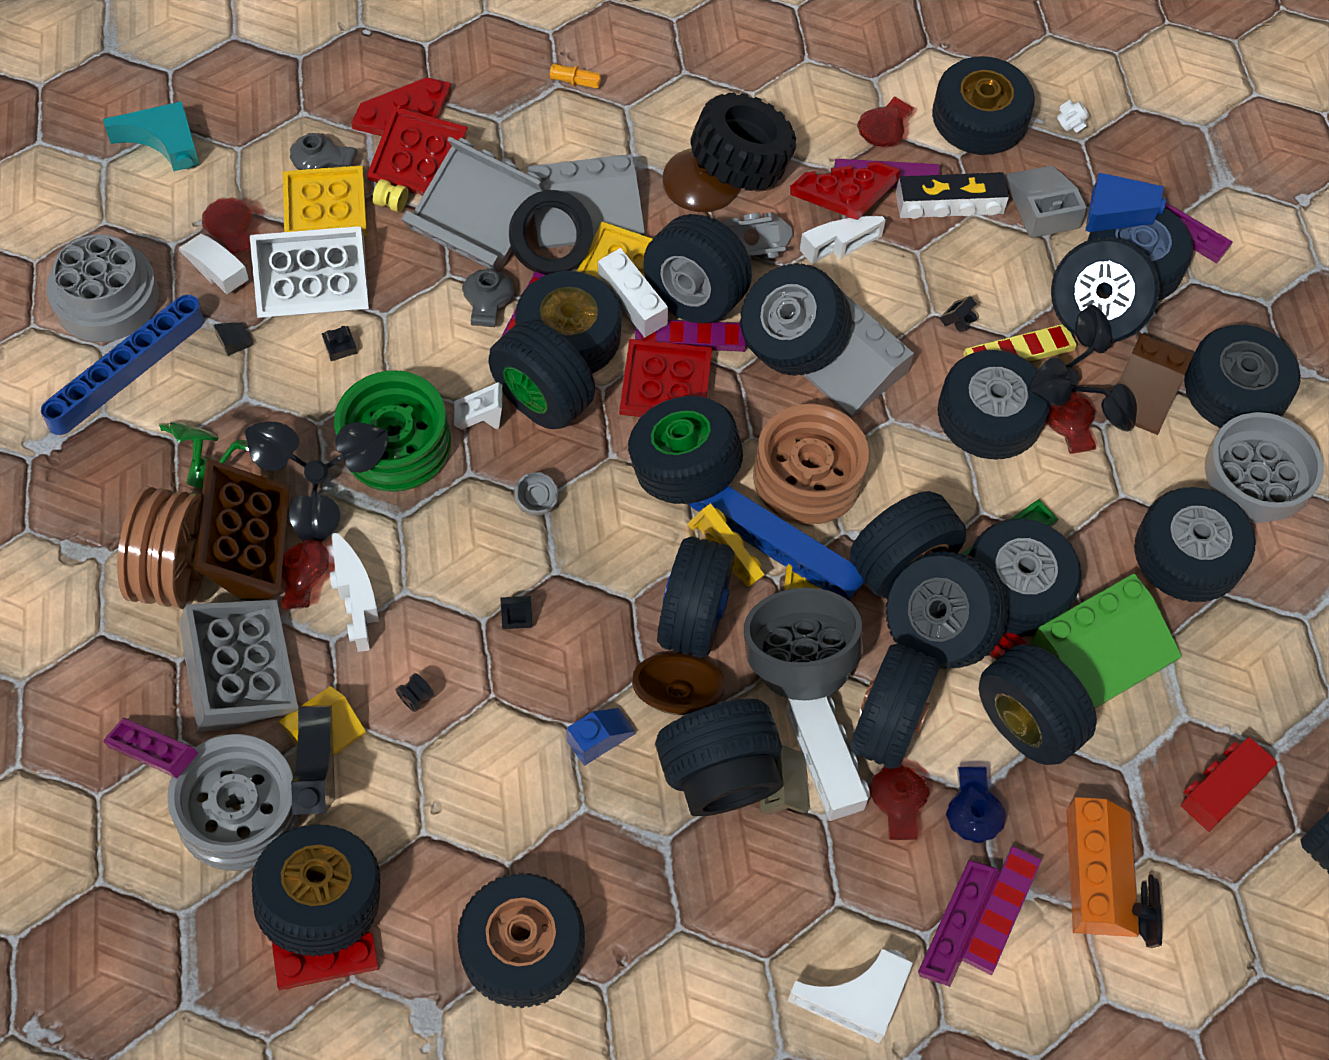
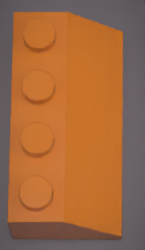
M1075 797L1066 810L1073 933L1138 937V916L1132 913V907L1137 903L1131 814L1126 809L1107 799Z

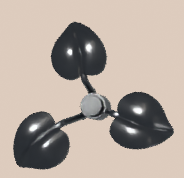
M1089 304L1087 308L1079 313L1075 322L1076 337L1083 346L1087 347V350L1067 364L1058 358H1050L1044 361L1032 377L1027 391L1038 395L1046 402L1055 406L1067 403L1071 393L1076 391L1104 394L1106 397L1103 399L1101 407L1105 417L1116 428L1129 432L1135 426L1137 403L1133 392L1126 385L1116 384L1112 386L1110 391L1104 388L1076 386L1079 377L1072 367L1089 356L1093 350L1099 354L1106 352L1112 340L1111 327L1105 314L1095 305Z
M261 422L245 430L249 454L254 463L261 469L266 471L281 470L287 465L289 458L305 468L304 475L306 479L313 483L311 497L305 495L297 496L290 506L289 516L296 534L302 541L313 548L318 547L334 532L340 520L339 507L335 501L328 496L317 497L318 484L323 483L327 479L328 469L345 459V464L350 471L355 473L368 471L379 462L388 442V432L385 429L366 423H350L344 426L336 437V448L341 455L326 464L319 460L306 463L292 453L299 446V437L289 426L279 422Z

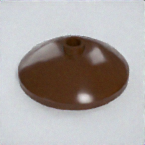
M691 148L674 155L668 161L663 171V187L668 197L678 206L690 211L712 212L720 210L729 205L740 191V188H732V185L728 183L723 184L715 176L711 177L706 173V169L704 167L701 168Z
M666 653L655 655L642 661L633 672L632 686L636 695L650 707L668 714L687 715L716 705L724 695L725 680L718 668L704 659L681 653Z

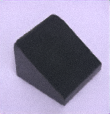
M242 322L213 325L216 336L227 356L253 345Z

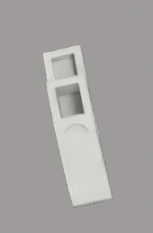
M332 533L333 545L327 546L329 562L335 564V571L330 572L332 590L338 589L340 600L345 599L347 615L352 614L353 623L347 624L349 641H355L358 652L369 651L367 623L379 622L370 579L362 562L348 542L338 533Z

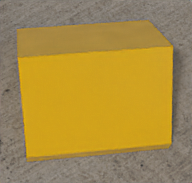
M331 686L302 705H332L334 755L366 734L364 727L345 696ZM297 710L291 712L278 722L298 747Z

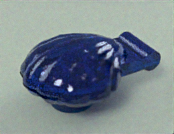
M957 767L959 793L948 804L949 808L946 811L950 828L962 839L971 840L974 843H983L986 840L994 839L1004 828L1006 811L1002 803L988 791L986 767Z

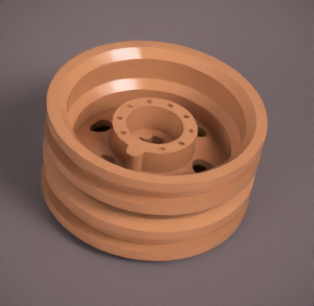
M799 404L779 411L768 420L759 437L753 469V481L760 499L775 514L795 523L813 525L838 519L853 507L859 496L869 461V447L866 437L860 427L849 416L832 407L820 404Z
M149 486L142 487L135 494L124 519L118 548V583L125 600L131 602L140 601L144 604L157 602L160 606H173L178 609H184L186 604H192L204 576L193 568L202 494H189L183 491H177L173 494L169 489H156Z

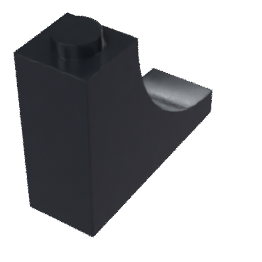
M332 705L298 707L297 760L294 777L291 781L292 815L323 814L328 811L335 801Z

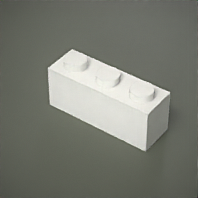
M621 248L598 261V279L608 285L614 292L622 310L644 338L667 325L668 306Z

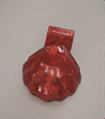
M894 96L886 107L874 108L861 115L857 123L859 134L871 145L878 147L893 146L903 139V134H905L903 122L912 114L914 107Z
M233 197L218 198L215 202L210 203L202 213V227L209 234L222 239L225 248L231 254L251 249L246 230L252 221L253 212L247 203Z
M1071 393L1068 402L1064 405L1055 406L1050 404L1046 424L1057 434L1064 436L1069 453L1094 451L1096 444L1089 427L1095 419V409L1089 400L1077 393Z
M313 539L304 540L302 543L292 546L286 552L282 566V577L287 583L285 596L282 599L283 609H299L310 606L311 591L320 582L329 567V552L321 541Z
M904 765L894 769L884 767L878 774L874 775L870 787V795L875 805L887 815L889 840H917L916 813L928 802L927 798L930 795L926 779L913 767H906Z

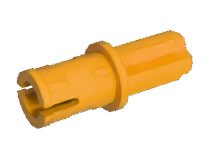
M553 63L550 69L551 80L568 82L572 86L578 84L599 88L601 83V75L599 73L579 69V66L568 67Z

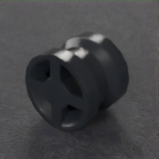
M417 673L409 677L408 683L399 685L395 689L402 702L413 712L421 708V703L424 700H430L434 697L431 687Z

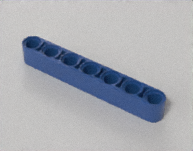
M193 295L180 296L45 401L41 407V414L50 432L55 435H64L70 432L201 328L204 323V316L199 300Z
M729 486L711 498L689 503L698 512L711 503L714 508H718L724 514L728 527L732 532L739 534L742 540L785 567L790 564L793 572L806 578L807 581L823 590L839 594L850 601L864 584L862 576L859 575L856 567L850 561Z

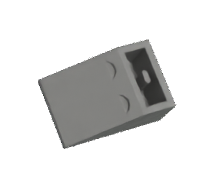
M1053 165L1004 175L1005 183L1030 238L1080 228L1087 207L1078 188Z

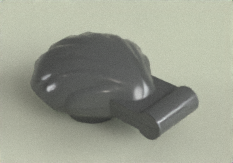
M308 133L305 136L299 137L292 144L289 158L298 170L353 166L358 151L353 147L347 148L335 145L323 133Z
M492 268L478 270L469 275L462 286L464 297L473 307L471 315L472 326L495 327L497 311L503 308L514 295L512 280L504 272Z

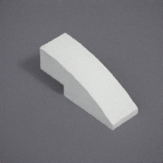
M863 216L858 220L846 218L817 226L802 233L800 251L811 264L832 253L841 260L882 237L886 220L883 216Z
M199 234L179 247V251L211 284L216 283L226 295L249 280L246 267L227 249L208 236Z

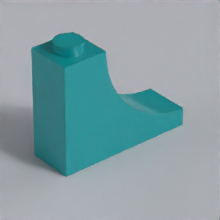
M182 101L103 119L111 144L138 143L149 146L167 158L173 171L200 165Z

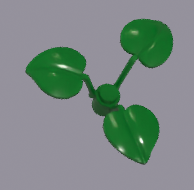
M170 421V423H159L161 431L173 434L178 443L186 440L193 442V457L186 484L203 489L206 461L211 459L201 456L203 440L218 441L219 437L212 432L185 423ZM236 439V442L230 445L219 462L224 464L234 450L243 449L249 451L247 440Z

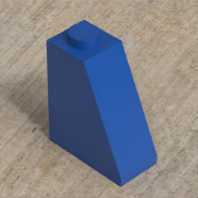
M1099 173L1092 190L1085 231L1096 232L1153 224L1157 214L1162 215L1165 208L1166 198H1162L1164 186Z

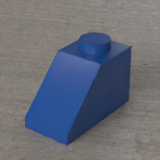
M619 708L593 711L566 728L567 743L584 766L636 734V731Z

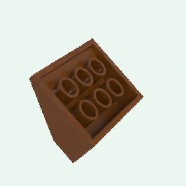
M208 459L205 465L193 568L239 598L250 601L269 600L279 593L290 486Z

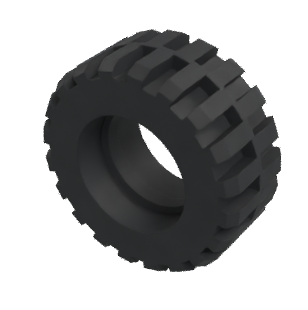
M736 93L720 94L710 99L702 109L692 132L690 143L698 164L701 168L704 167L706 173L711 177L715 176L719 182L723 184L728 183L732 185V188H745V191H753L757 188L759 191L775 185L782 178L795 152L796 136L791 123L785 120V115L781 111L777 112L773 105L762 102L760 98H752L748 94L743 93L740 95H736Z

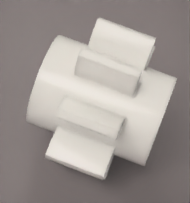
M1068 100L1060 106L1062 113L1057 118L1067 132L1074 129L1078 133L1087 126L1085 120L1090 116L1080 101L1073 104L1071 100Z

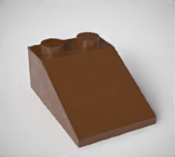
M1142 333L1137 340L1118 384L1126 385L1136 398L1137 416L1135 426L1158 435L1193 354Z

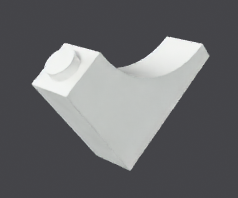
M882 949L874 964L865 973L850 982L837 986L819 987L795 981L788 1002L880 1044L913 962L906 960L907 957L899 951L892 949L886 951Z

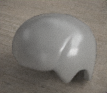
M541 472L525 474L517 482L514 489L515 503L521 511L530 516L547 514L553 509L559 497L556 483L550 476Z

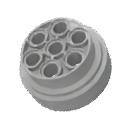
M88 235L66 245L57 255L47 280V297L57 321L68 333L87 341L107 342L131 335L150 320L159 302L158 283L147 257L133 246L110 235Z
M1262 412L1243 414L1223 425L1208 449L1205 458V474L1211 490L1226 496L1236 503L1251 523L1278 521L1297 514L1307 505L1318 489L1324 471L1321 452L1315 441L1303 428L1287 418Z

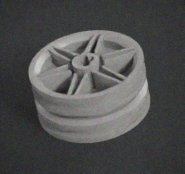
M242 734L215 737L196 746L194 749L198 752L197 756L177 779L171 777L167 796L168 808L183 844L195 858L216 869L228 871L247 870L254 868L259 855H261V852L266 849L269 843L279 838L278 836L297 827L299 815H292L291 781L293 780V775L283 755L275 747L262 739ZM225 771L233 772V774L221 777V774ZM255 776H262L265 779L261 785L253 783ZM202 793H207L208 800L203 803L198 802V797ZM240 804L241 809L234 811L233 806ZM273 808V812L271 814L262 813L265 810ZM218 826L216 831L212 833L206 831L208 828ZM241 827H245L250 831L247 838L242 839L239 837Z

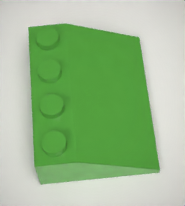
M1135 574L1128 576L1038 627L1031 642L1032 645L1049 651L1070 668L1087 690L1095 709L1182 657L1153 596Z

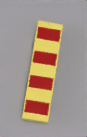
M1061 324L965 348L963 355L965 357L978 351L1000 350L1013 353L1031 362L1075 351L1077 344L1071 332Z

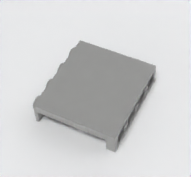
M449 136L447 140L452 147L414 212L411 213L406 210L401 220L410 230L486 268L501 271L512 252L509 242V225L514 212L529 196L546 189L541 182L542 179L536 174L529 171L525 174L519 171V168L512 162L505 160L503 163L496 160V156L485 149H482L480 152L474 149V146L463 138L456 140ZM532 212V213L530 214V216L528 217L527 222H526V225H525V228H526L528 222L530 221L532 215L534 214V212Z

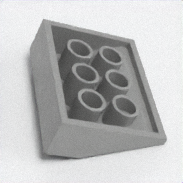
M632 154L526 166L527 172H532L542 179L541 182L546 190L566 192L584 205L591 217L593 238L601 221L645 236ZM543 207L535 210L533 219L539 250L575 245L576 228L569 215L554 207Z
M845 294L852 313V327L850 328L851 332L848 335L849 338L846 341V345L842 347L843 350L839 352L838 356L828 363L829 365L823 366L817 372H811L803 376L852 418L909 372L914 353Z
M277 600L185 605L179 626L197 732L229 730L298 710Z

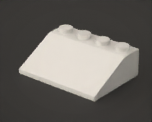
M361 226L250 235L257 318L369 309L365 243Z

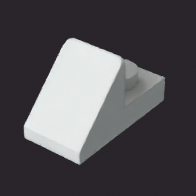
M499 382L454 401V426L463 430L484 421L495 429H499L502 411V384Z

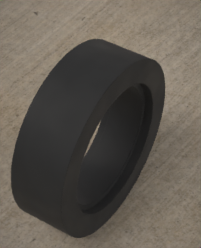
M544 190L529 196L516 209L509 225V242L516 258L526 268L544 275L569 271L587 255L593 240L591 217L584 205L574 196L559 190ZM543 207H554L569 215L576 228L575 245L569 254L558 259H548L538 255L531 249L526 240L525 225L528 217L535 210Z
M754 755L727 761L691 776L682 784L692 816H710L736 810L775 794L783 786L774 757L771 755Z

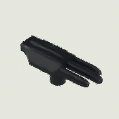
M1149 874L1148 888L1145 881L1142 882L1141 903L1133 905L1132 913L1138 916L1139 934L1144 939L1146 947L1155 948L1162 946L1160 884L1157 878L1154 879V876Z

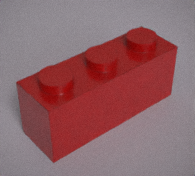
M1248 737L1242 744L1235 741L1223 753L1227 758L1222 763L1215 760L1205 770L1204 774L1207 778L1202 783L1196 779L1183 792L1187 798L1180 806L1208 832L1278 763L1251 737Z

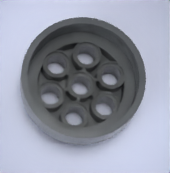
M795 588L775 593L756 604L747 615L744 623L745 650L750 667L763 678L770 690L788 699L816 700L833 694L846 683L850 672L857 666L863 653L862 620L858 610L849 600L828 590Z

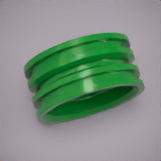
M405 371L377 372L354 383L343 394L337 404L334 415L336 436L344 426L355 422L366 423L385 429L388 432L387 446L379 462L365 472L355 473L350 471L357 480L366 486L388 492L413 489L432 479L446 463L451 448V435L445 406L437 389L426 379Z

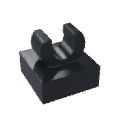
M971 296L955 301L939 319L945 326L954 323L958 331H966L969 327L964 319L969 324L977 320L976 314L971 311L977 303Z
M341 326V328L321 333L330 361L358 354L349 326Z
M531 596L500 598L502 629L533 627Z

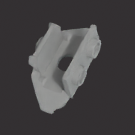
M773 212L763 213L762 218H760V213L743 215L744 220L742 221L737 217L726 219L723 222L724 225L729 227L739 237L747 250L750 261H752L753 255L762 254L763 259L779 257L778 252L786 251L785 246L793 237L792 227ZM749 229H754L759 234L758 242L754 245H749L744 240V234Z

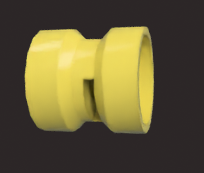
M380 179L374 189L373 203L380 207L388 206L392 211L400 213L407 203L408 188L402 185L393 186L390 181Z

